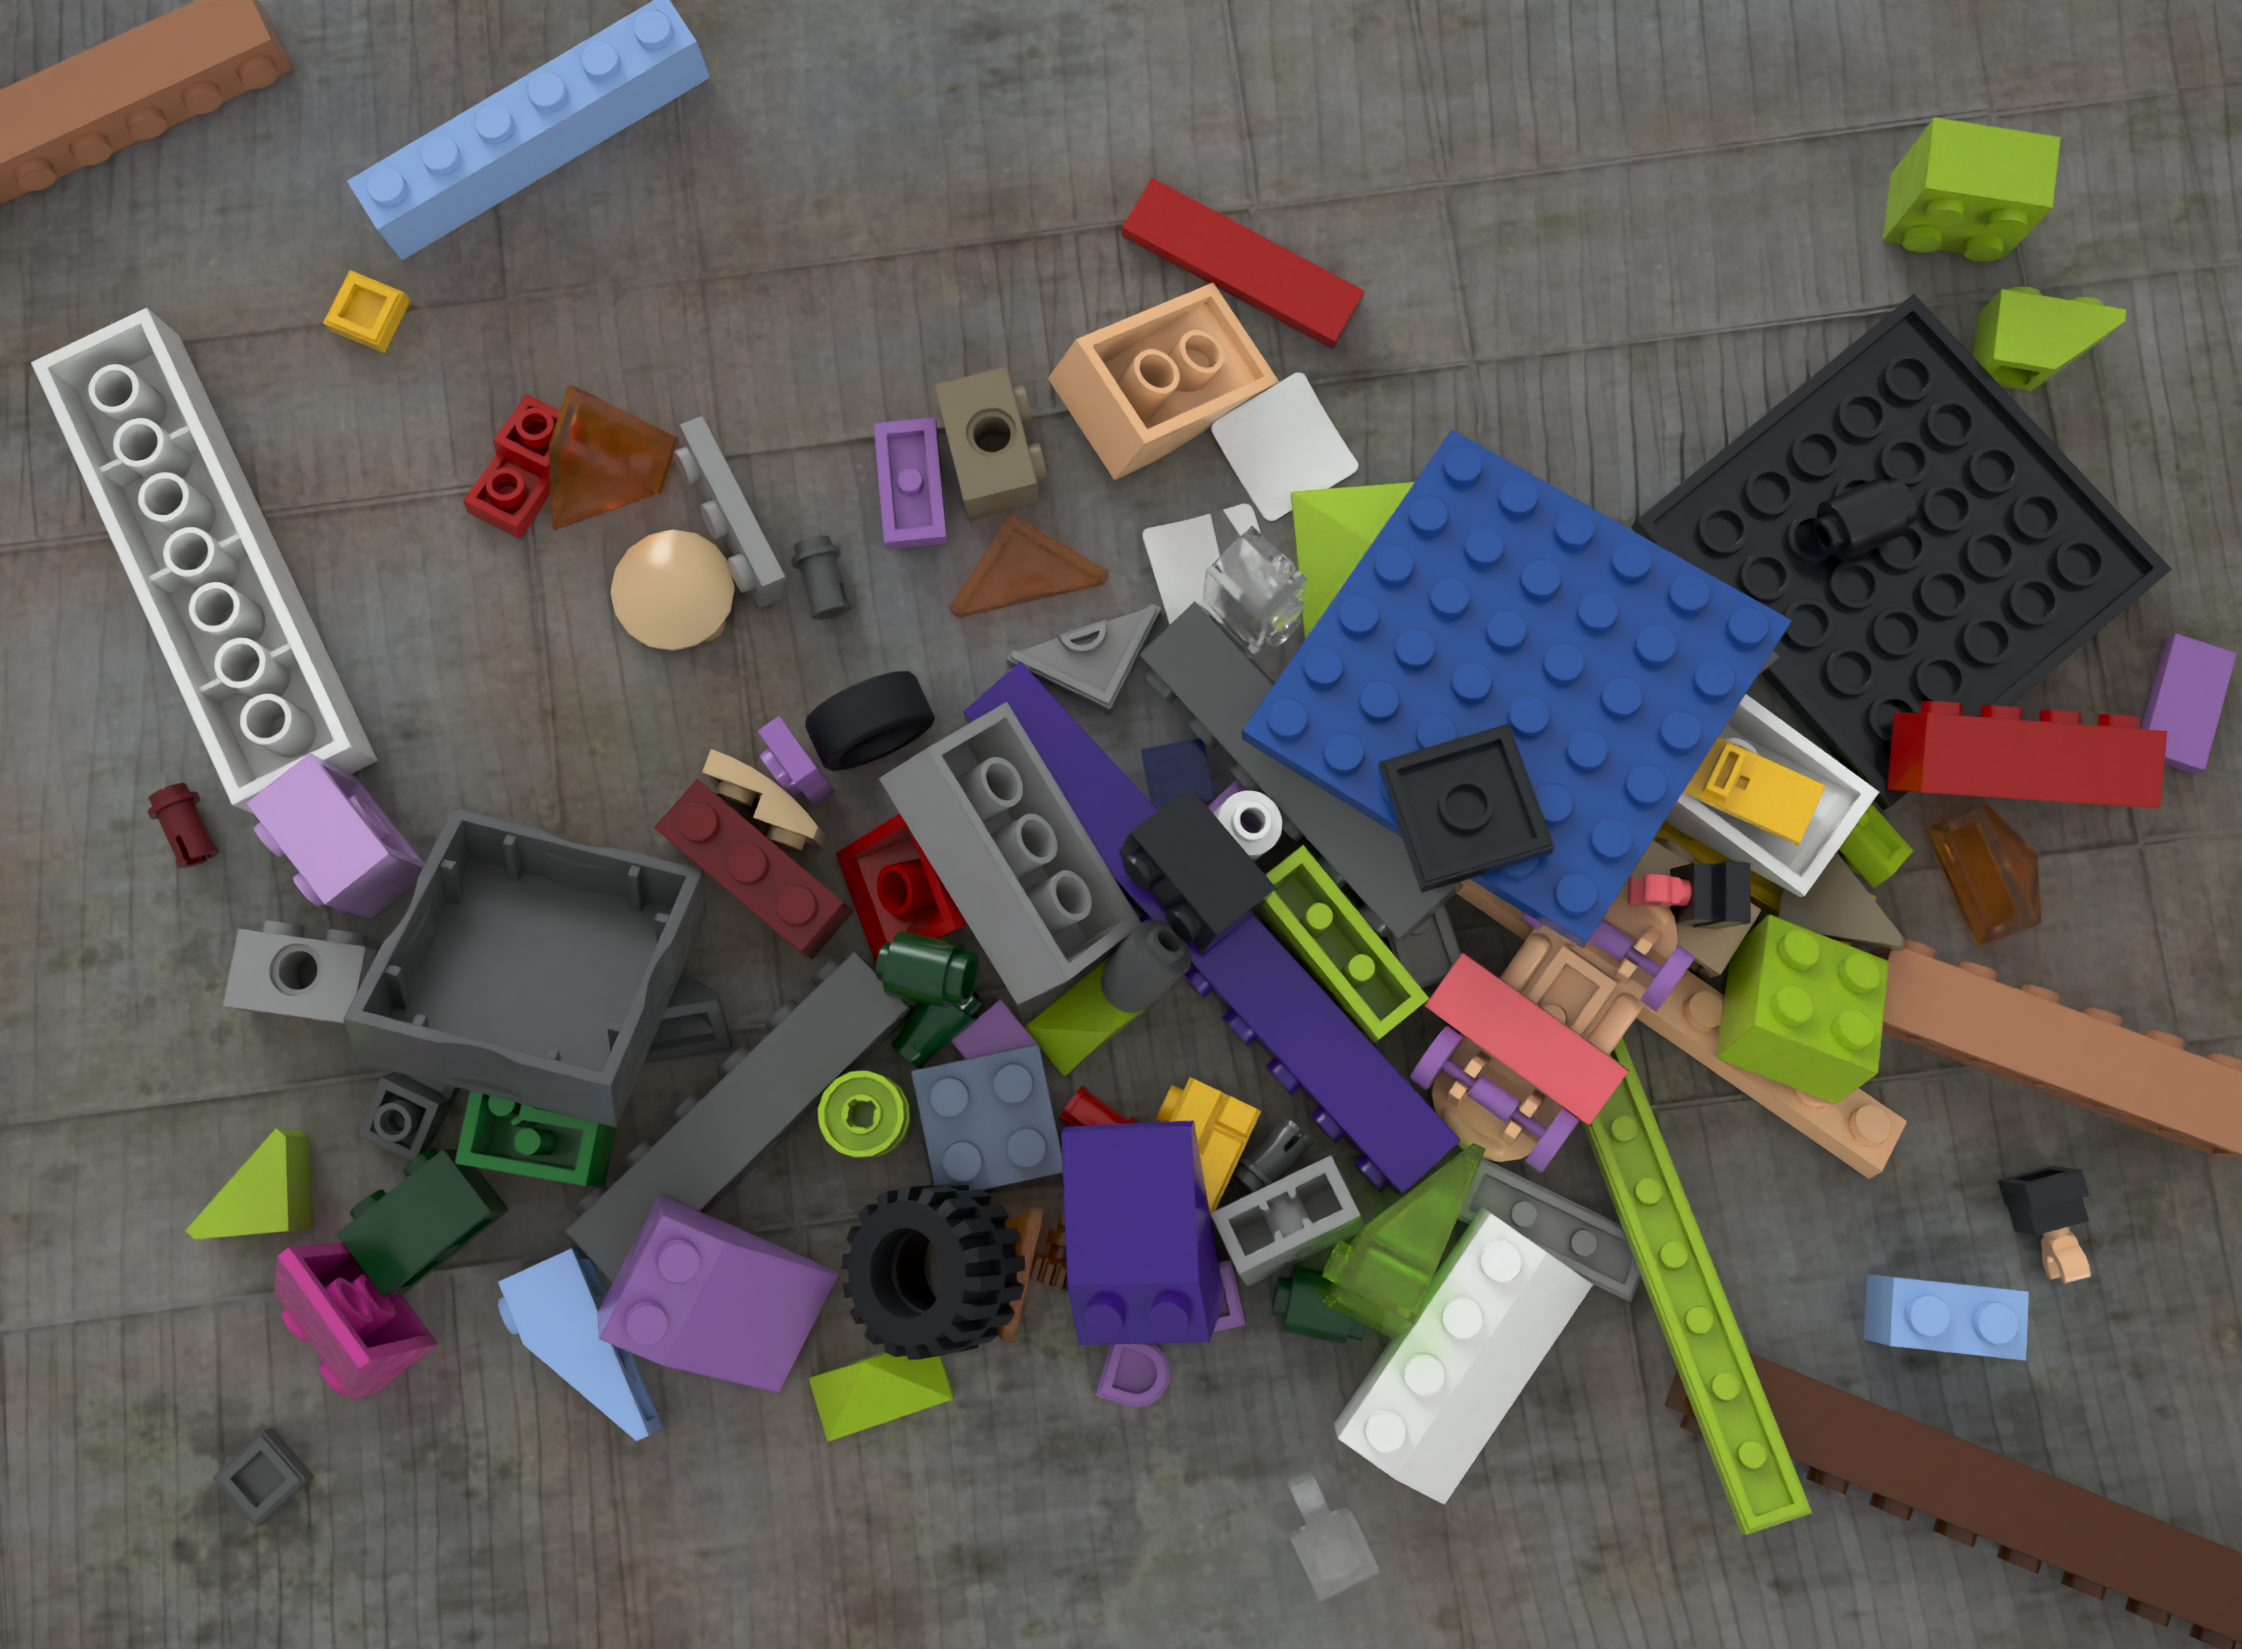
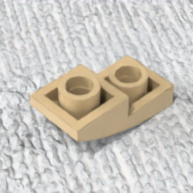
M713 749L710 750L702 773L710 781L718 785L715 792L717 796L746 807H752L754 799H759L753 818L761 826L769 829L766 837L773 843L802 852L805 842L823 848L827 836L790 794L754 768L733 757Z

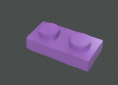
M936 418L873 423L883 540L886 550L948 544Z
M780 716L758 730V733L769 747L759 756L788 794L795 797L800 792H803L815 806L834 792L833 788Z

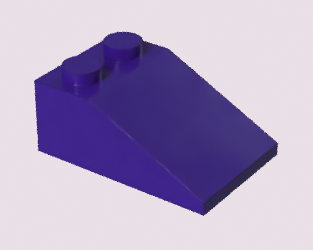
M1194 1120L1064 1127L1061 1139L1067 1284L1079 1345L1210 1342L1225 1299Z

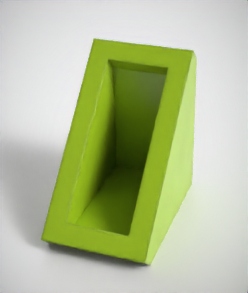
M275 1128L185 1231L195 1240L313 1229L310 1137L301 1129Z

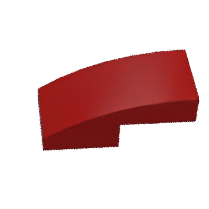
M526 394L493 439L497 454L464 498L463 502L467 513L521 539L546 501L571 453L581 429L580 420Z

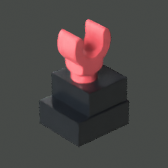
M1732 861L1716 864L1691 863L1670 869V876L1644 874V879L1628 878V905L1670 907L1676 925L1693 926V928L1722 929L1751 923L1750 863Z

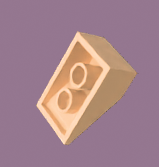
M1214 283L1205 285L1076 339L1048 377V380L1114 480L1163 458L1210 429L1215 420L1279 383V380Z

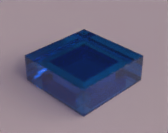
M1200 738L1141 749V758L1150 802L1158 811L1189 787L1196 792L1205 804L1212 803L1215 800L1205 746Z

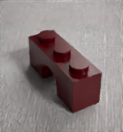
M698 779L694 781L654 827L791 945L810 959H813L854 912Z

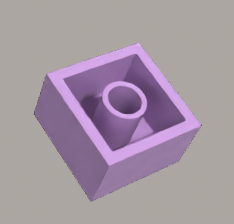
M311 753L246 803L260 821L254 826L257 836L275 855L282 857L286 854L299 871V873L293 876L294 883L303 895L317 907L325 904L342 915L348 912L371 920L417 884V878L425 865L356 776Z

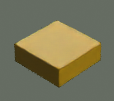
M349 270L323 324L331 332L385 353L411 300L403 291Z

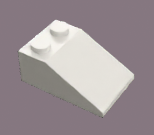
M1745 694L1719 737L1826 785L1801 843L1797 846L1682 793L1665 821L1679 831L1736 862L1750 863V870L1793 894L1803 897L1853 830L1879 791Z

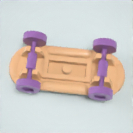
M1627 880L1584 949L1524 913L1522 920L1534 927V929L1500 978L1610 1055L1645 1004L1654 1011H1658L1691 965L1695 956L1678 945L1677 947V928L1674 915L1669 907L1628 905ZM1448 1025L1430 1045L1410 1076L1412 1081L1425 1090L1433 1084L1432 1097L1435 1113L1461 1140L1457 1145L1476 1157L1480 1156L1487 1160L1503 1162L1521 1159L1529 1155L1525 1162L1542 1173L1580 1120L1468 1037L1458 1033Z

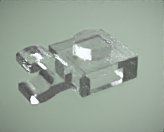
M1310 1470L1286 1481L1306 1523L1305 1526L1288 1534L1319 1601L1325 1600L1380 1573L1349 1505L1330 1513Z

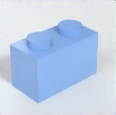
M1867 1274L1863 1340L1895 1347L2026 1361L2029 1292Z

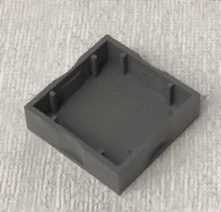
M454 808L417 878L415 893L408 911L396 929L385 939L343 1018L357 1062L617 1128L706 916L703 869L616 847H596L577 844L554 836L543 829Z

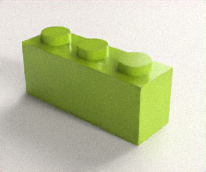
M1304 845L1266 874L1276 889L1257 912L1303 969L1372 1044L1381 1039L1430 999Z

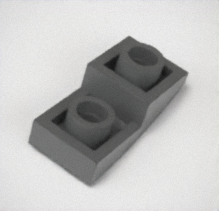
M393 1071V1073L381 1077L358 1136L412 1161L424 1153L431 1144L460 1088Z

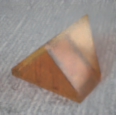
M568 386L549 443L553 531L642 499L661 495L672 461L673 451H675L679 438L576 386Z

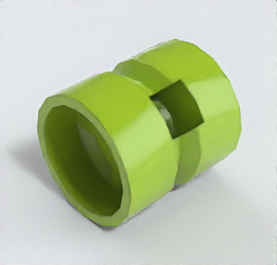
M870 1071L849 1072L835 1079L823 1092L818 1107L819 1127L825 1140L840 1153L855 1158L883 1157L897 1150L907 1139L913 1123L912 1103L906 1091L890 1078Z

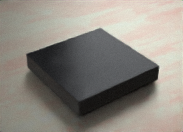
M1509 723L1379 762L1378 770L1421 893L1553 853L1555 846Z

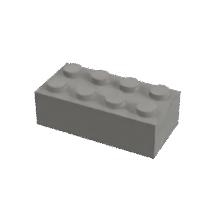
M1007 702L929 746L879 778L1017 1005L1067 982L1129 935L1141 923Z

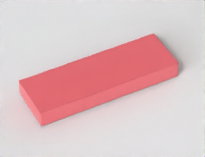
M1466 953L1460 955L1425 1004V1007L1588 1125L1591 1124L1629 1072V1069Z

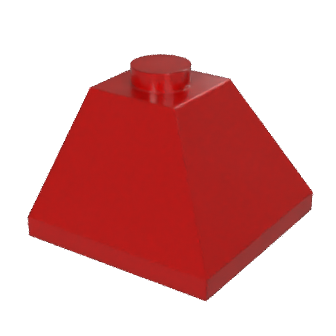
M900 813L836 852L875 963L877 962L882 945L885 942H892L896 934L901 931L943 939L965 927L966 920Z

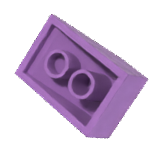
M658 1193L597 1312L599 1339L663 1366L779 1393L839 1275L837 1271Z

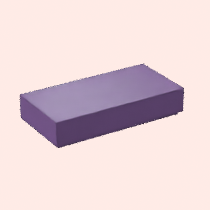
M2177 633L2165 639L2140 728L2167 731L2164 765L2192 774L2205 771L2237 653Z

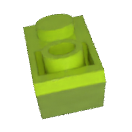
M2031 287L2001 289L1978 313L1973 357L2001 387L2031 392L2094 348L2125 322L2127 309L2104 306L2101 300L2092 297L2061 299L2043 296L2039 290Z

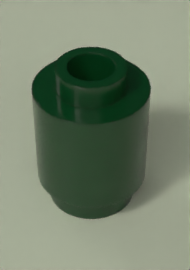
M903 931L897 933L892 942H885L882 945L876 962V977L878 980L883 981L884 992L887 996L947 1009L954 1003L960 1005L968 1004L974 993L979 971L977 954L966 952L962 944Z
M1293 1265L1290 1278L1282 1276L1277 1278L1271 1315L1282 1318V1332L1345 1344L1347 1338L1362 1341L1369 1316L1371 1288L1356 1285V1278Z

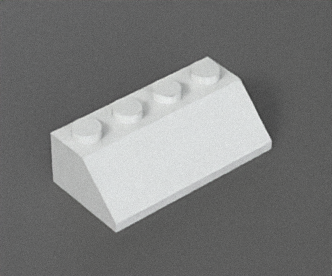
M1481 1207L1474 1220L1469 1224L1335 1421L1334 1427L1337 1438L1395 1480L1445 1505L1593 1284Z

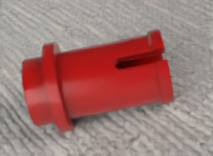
M1084 1085L1078 1089L1064 1108L1063 1113L1059 1116L1061 1122L1067 1123L1071 1127L1132 1124L1138 1122V1119L1134 1116L1127 1120L1089 1092L1088 1088Z

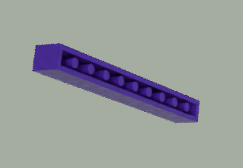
M1020 661L963 711L967 724L1007 702L1126 899L1142 915L1139 918L1140 922L1154 920L1169 925L1165 917L1166 909L1150 890L1144 892L1130 880L1122 864L1123 857L1119 854L1129 833L1158 810ZM1253 914L1204 953L1199 950L1193 941L1187 943L1191 954V964L1182 975L1184 980L1203 999L1211 992L1228 1010L1221 1018L1226 1026L1245 1046L1248 1047L1254 1040L1258 1042L1272 1058L1265 1066L1268 1072L1290 1095L1300 1089L1317 1107L1309 1114L1311 1119L1335 1144L1343 1137L1361 1156L1354 1163V1166L1379 1193L1389 1186L1395 1194H1404L1461 1141Z

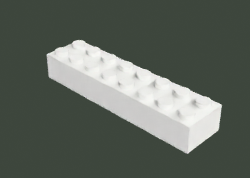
M145 308L31 362L231 804L253 813L246 803L309 753L350 774L377 762L378 760L180 336L152 311Z

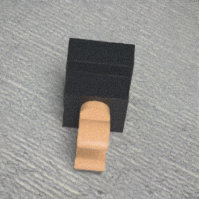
M2051 1166L1998 1180L2004 1204L2008 1206L2014 1230L2031 1235H2043L2041 1239L2042 1262L2049 1280L2061 1277L2065 1284L2090 1277L2091 1272L2087 1258L2079 1246L2076 1236L2069 1228V1226L2089 1221L2083 1197L2090 1195L2083 1171L2081 1169Z

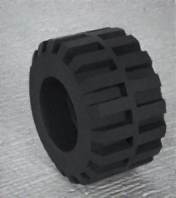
M959 1183L899 1187V1190L886 1191L877 1196V1204L866 1205L858 1214L862 1226L851 1227L846 1238L852 1247L850 1253L843 1254L841 1269L848 1270L849 1282L842 1283L845 1298L852 1297L855 1305L850 1311L852 1318L856 1324L865 1323L867 1325L864 1336L873 1345L885 1343V1353L894 1357L907 1355L908 1360L925 1359L978 1348V1344L989 1343L1000 1335L998 1326L1009 1325L1015 1315V1311L1010 1306V1303L1022 1298L1024 1285L1017 1282V1274L1020 1271H1026L1025 1256L1017 1257L1015 1245L1021 1242L1017 1228L1007 1229L1005 1222L1009 1214L1002 1205H990L991 1195L981 1189L969 1190V1185ZM930 1241L935 1246L942 1265V1284L937 1298L927 1283L924 1267L925 1255Z

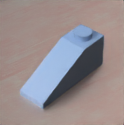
M580 1247L566 1250L498 1282L504 1296L498 1300L502 1320L511 1334L516 1335L519 1333L523 1345L634 1440L638 1441L663 1428L633 1353L599 1339L597 1312L607 1295V1290L596 1264Z

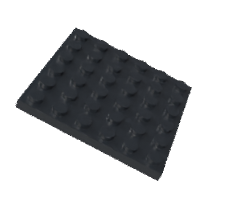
M1915 294L1906 299L1657 502L1631 526V529L1637 534L1792 620L1774 649V652L1780 658L1761 674L1843 766L1879 791L1874 801L1882 810L1891 807L1909 792L1887 790L1894 713H1920L1921 701L1963 703L1962 716L1980 717L1981 705L2010 707L2172 570ZM1895 477L1905 483L1916 503L1917 520L1914 524L1907 527L1903 536L1848 561H1842L1834 554H1827L1820 548L1813 532V521L1817 519V508L1820 503L1875 478H1881L1886 481Z

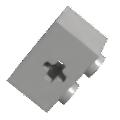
M1331 1155L1210 1213L1236 1270L1247 1287L1366 1230L1362 1217Z

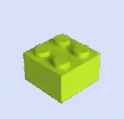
M1934 117L1891 173L1882 242L1901 244L1906 250L1915 253H1929L1939 250L1963 254L1966 259L1973 262L1986 263L2004 260L2053 208L2061 137Z
M1769 914L1744 937L1729 961L1716 1059L1836 1105L1878 1074L1889 961Z

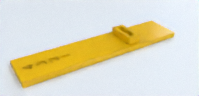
M1718 737L1683 793L1798 846L1826 785Z

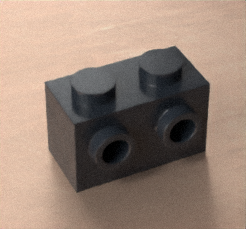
M1191 787L1133 829L1119 851V854L1123 857L1122 864L1130 880L1140 890L1144 892L1150 890L1166 909V920L1175 934L1187 943L1193 941L1202 953L1260 909L1276 889Z

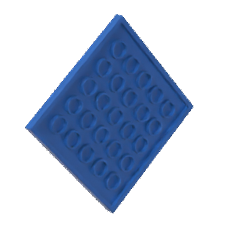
M1451 429L1242 729V740L1402 837L1378 770L1379 762L1509 723L1555 848L1551 855L1470 878V880L1584 949L1792 620Z

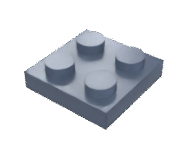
M1039 1043L926 1066L911 1071L934 1185L959 1183L969 1185V1190H984L1063 1173L1062 1150Z

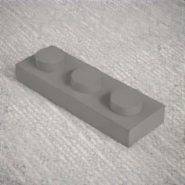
M703 416L679 424V449L673 451L675 464L684 483L687 486L696 484L705 501V503L700 505L701 513L710 534L715 540L721 537L724 538L732 554V557L728 558V566L737 587L742 593L751 591L759 609L782 600L785 575Z

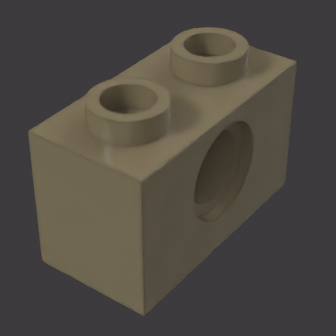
M1007 366L934 384L968 519L971 520L1040 502L1037 482L1048 479L1039 442L1027 445L1022 424L1033 421L1024 385L1012 388ZM990 433H1000L1010 439L1008 444L997 452H987L978 447L979 441Z

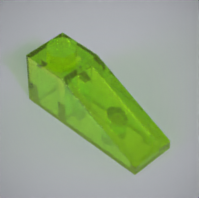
M1473 1143L1365 1225L1350 1244L1340 1240L1334 1248L1322 1277L1332 1281L1323 1304L1393 1340L1399 1338L1412 1326L1486 1149Z

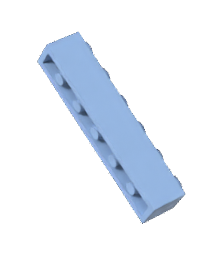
M653 0L352 177L347 182L378 232L399 258L404 260L711 77L696 39L671 1Z

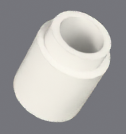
M1241 791L1235 793L1213 813L1253 861H1256L1270 850L1281 835L1282 818L1280 811L1269 797L1260 792ZM1240 821L1249 827L1251 833L1243 829Z

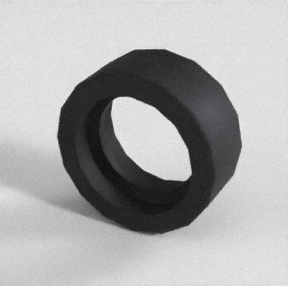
M895 671L864 680L831 696L819 704L806 717L805 728L823 767L831 771H838L865 765L905 747L923 735L932 726L935 716L916 676L909 671Z

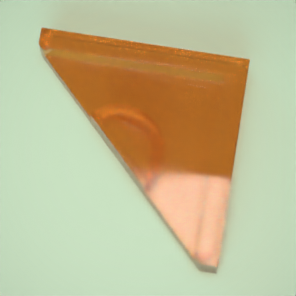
M1010 513L949 609L953 615L960 618L1104 585L1108 579V571Z

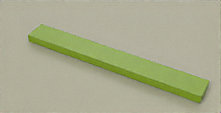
M1622 1037L1609 1056L1629 1069V1072L1591 1124L1588 1125L1582 1120L1581 1122L1741 1535L1751 1534L1811 1514L1812 1511Z

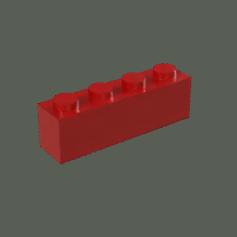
M1921 701L1920 713H1894L1887 790L2160 808L2167 731L2139 729L2140 716L2098 714L2097 726L2080 725L2082 712L2040 710L2039 721L2021 720V707L1981 705L1980 717L1962 716L1963 703Z

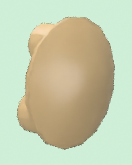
M672 529L650 534L627 550L615 568L610 592L615 615L634 640L651 648L676 651L697 646L703 641H713L721 636L725 630L726 618L731 612L735 584L728 561L715 544L697 533Z

